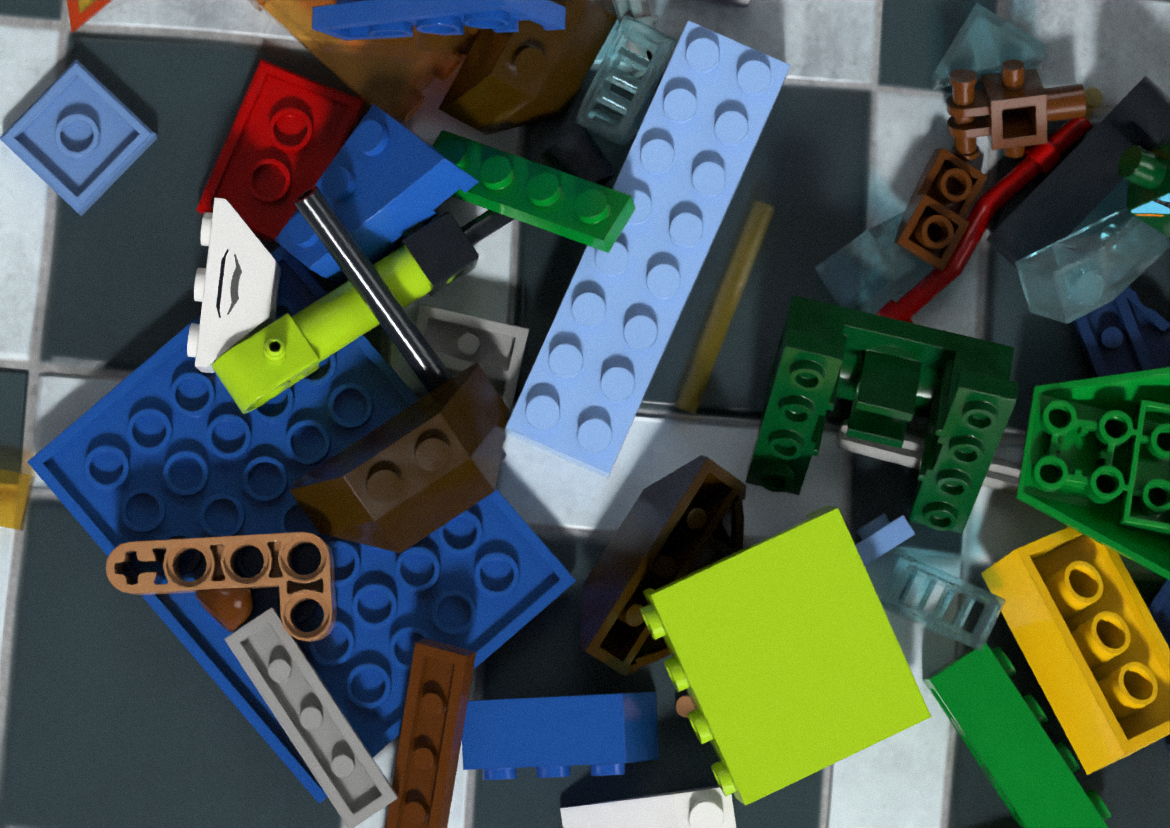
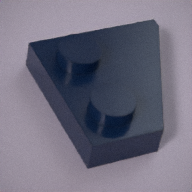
M1119 276L1063 297L1093 378L1170 367V323L1155 309H1150L1139 300L1138 294Z

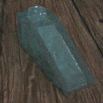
M1127 207L1015 262L1029 312L1068 324L1112 302L1170 248V244L1166 235L1130 214Z

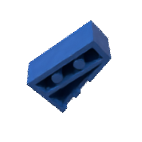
M373 104L314 186H318L372 264H375L398 248L395 241L418 222L426 225L439 215L436 208L455 192L461 189L466 193L479 181L410 128ZM297 209L275 241L310 270L338 286L348 281V278Z
M656 692L468 701L462 735L463 770L483 769V780L516 779L517 768L536 767L537 778L571 776L570 766L590 765L591 776L625 774V763L660 759Z

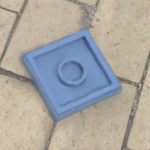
M77 59L0 136V140L80 216L158 138L146 124Z

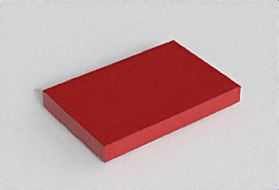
M261 59L196 211L204 215V212L213 213L214 198L226 199L257 238L280 247L281 245L275 239L298 209L293 203L294 200L302 192L317 183L349 139L364 106L363 100Z

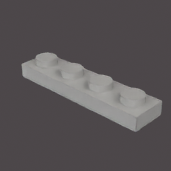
M271 607L224 639L348 828L356 827L399 798L294 637L289 635L283 627L281 617L275 608Z

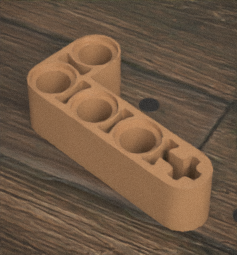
M292 532L136 541L120 544L112 550L107 558L106 573L108 580L116 589L124 593L155 595L190 593L197 590L223 588L259 589L279 587L282 624L292 637L302 641H319L328 636L336 624L335 569L332 549L326 541L313 533ZM302 544H315L321 554L319 567L311 574H298L291 562L293 552ZM246 547H257L263 554V568L255 577L243 578L236 571V556ZM199 550L205 556L207 563L206 571L198 580L186 581L180 575L179 561L186 552ZM161 551H166L164 562L160 554ZM133 554H137L138 560L146 563H163L168 583L162 584L164 574L146 572L139 574L138 583L135 584L133 577L123 574V566L133 563ZM215 576H225L223 581H213ZM315 600L323 608V622L315 631L303 632L295 624V610L303 601Z

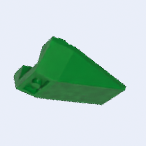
M1170 367L1034 386L1015 498L1169 581Z

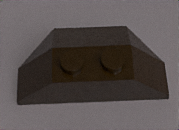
M550 0L566 7L565 30H544L542 25L530 20L519 21V32L495 33L493 29H481L438 109L485 135L564 116L618 19L613 1Z
M476 362L289 485L288 489L320 534L402 553L495 492L509 409L478 362Z
M701 455L643 489L583 584L580 648L624 677L636 672L639 667L654 663L670 655L663 637L654 640L644 622L640 608L647 606L648 603L642 591L648 588L659 589L743 549L744 512L742 500L746 498V484L708 457Z

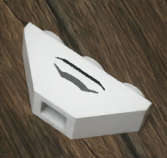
M214 198L213 213L204 212L202 218L201 245L209 246L206 268L198 267L194 284V300L202 302L200 324L191 323L187 344L188 357H195V367L205 373H214L215 371L211 366L220 356L275 321L281 268L230 203L223 198Z

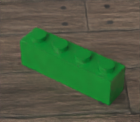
M986 642L977 643L923 679L1020 828H1109L1105 821L1111 818V814L1105 803L1094 789H1090L1085 793L1073 773L1080 769L1078 763L1062 741L1055 745L1052 743L1042 728V725L1048 722L1044 711L1030 693L1024 697L1021 696L1010 679L1017 674L1016 670L999 646L991 650Z

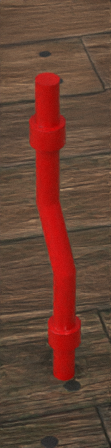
M1086 117L1069 119L1047 138L1048 143L1031 145L1025 150L1026 158L976 201L966 219L970 223L944 271L934 268L897 302L891 299L875 315L913 323L911 318L961 275L994 214L1039 174L1046 176L1063 161L1061 155L1092 128Z

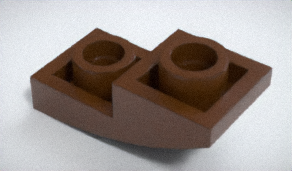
M944 148L935 149L910 198L894 243L937 270L944 271L970 223L965 220V217L988 176Z

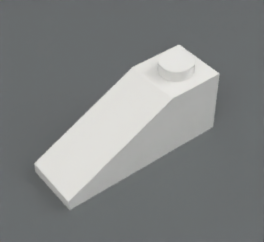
M719 785L560 808L563 828H736L732 794L725 797Z

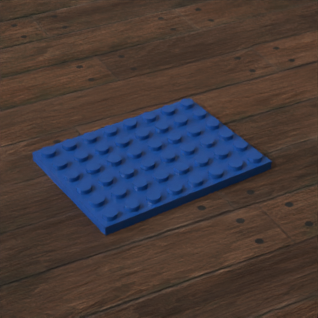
M280 246L271 254L281 268L275 321L287 313L292 317L327 294L300 261L285 248ZM201 314L191 323L200 324ZM190 323L27 463L108 557L112 550L120 544L136 541L292 532L313 533L326 541L332 549L334 557L336 624L331 633L322 640L309 642L294 639L371 756L375 757L401 733L415 642L426 638L476 652L474 671L573 585L576 580L496 488L495 492L402 553L320 534L291 494L288 486L419 400L418 397L366 337L362 335L321 361L319 369L257 409L243 414L215 372H201L195 367V357H188L187 344ZM306 543L295 549L291 559L294 570L300 575H308L317 570L321 563V554L315 544ZM252 546L241 550L235 560L236 571L243 578L255 577L260 573L264 564L263 554L257 547ZM191 550L181 557L178 568L184 580L191 582L203 576L207 565L205 556L199 550ZM166 551L160 552L163 562ZM133 554V563L123 566V574L133 577L135 584L138 583L139 574L146 572L164 574L162 584L168 583L163 563H146L138 560L137 554ZM279 587L250 589L253 596V609L249 618L241 627L271 607L275 608L281 617ZM195 592L141 595L319 804L322 803L328 796L224 640L233 632L229 633L207 612L196 599ZM315 600L303 601L298 605L294 614L295 624L300 630L307 633L319 628L324 619L323 608Z

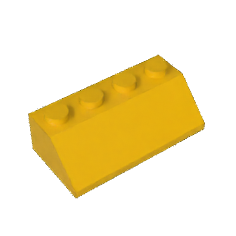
M1067 527L1016 548L981 573L1087 775L1170 735V648L1117 552Z

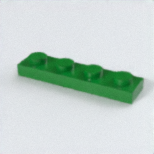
M445 130L440 132L432 145L479 181L466 193L459 189L452 197L607 253L610 252L636 209L630 195Z

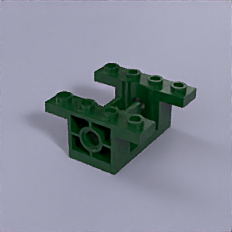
M792 295L773 358L759 430L748 465L745 483L761 486L772 492L800 495L812 455L818 456L827 410L833 411L836 397L852 400L846 436L902 448L907 421L911 422L913 415L927 418L918 474L919 483L911 501L908 521L926 525L938 531H952L962 534L1017 400L1019 383L1010 381L1014 347Z

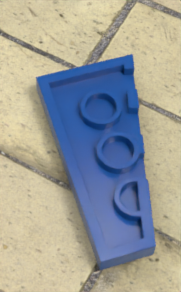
M335 0V4L313 7L312 29L342 40L413 37V26H416V30L419 32L440 34L442 36L464 35V24L473 28L493 29L495 33L519 32V21L530 20L540 24L544 30H565L566 7L550 0Z

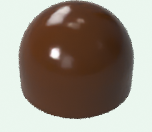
M215 576L213 581H223L225 576ZM250 588L195 591V597L199 603L229 633H234L240 628L252 612L253 596Z

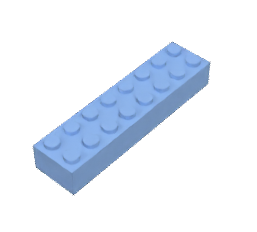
M689 20L687 21L613 187V190L630 195L636 209L609 253L587 245L506 425L507 434L609 478L785 82L790 64Z

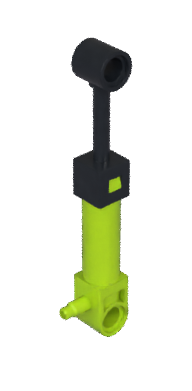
M581 127L564 136L540 156L547 167L602 186L616 175V171L586 127ZM487 210L460 227L452 214L446 212L403 239L399 249L373 264V266L402 307L406 308L427 293L430 297L475 269L479 254L473 245L514 219ZM348 280L292 317L287 313L220 356L211 367L241 412L246 414L267 403L319 369L321 361L380 323Z

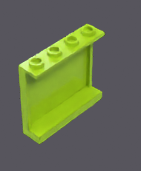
M826 505L807 514L808 519L659 589L648 588L642 591L648 603L647 606L640 608L644 622L654 640L663 637L672 656L664 661L668 675L678 692L687 690L695 707V710L687 713L691 726L701 744L710 741L719 762L711 765L714 777L725 797L733 793L735 798L745 806L932 717L838 507Z

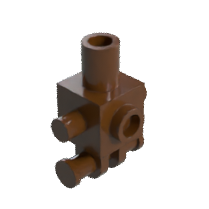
M1013 59L1003 62L1001 73L981 75V90L975 91V84L977 83V73L975 71L958 69L949 74L952 95L946 100L947 113L951 115L947 120V131L949 135L954 137L952 154L965 162L975 160L980 155L979 146L976 144V137L987 136L992 150L1004 149L1005 156L1019 158L1025 155L1026 146L1048 143L1047 122L1086 116V97L1082 84L1044 88L1036 68L1024 69V63L1020 60Z

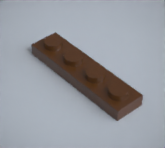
M426 638L415 642L392 787L399 798L389 804L385 828L448 827L476 652Z

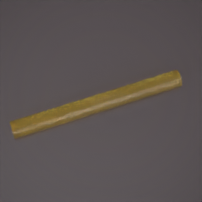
M754 201L675 403V407L691 414H695L774 213L775 209L768 204Z

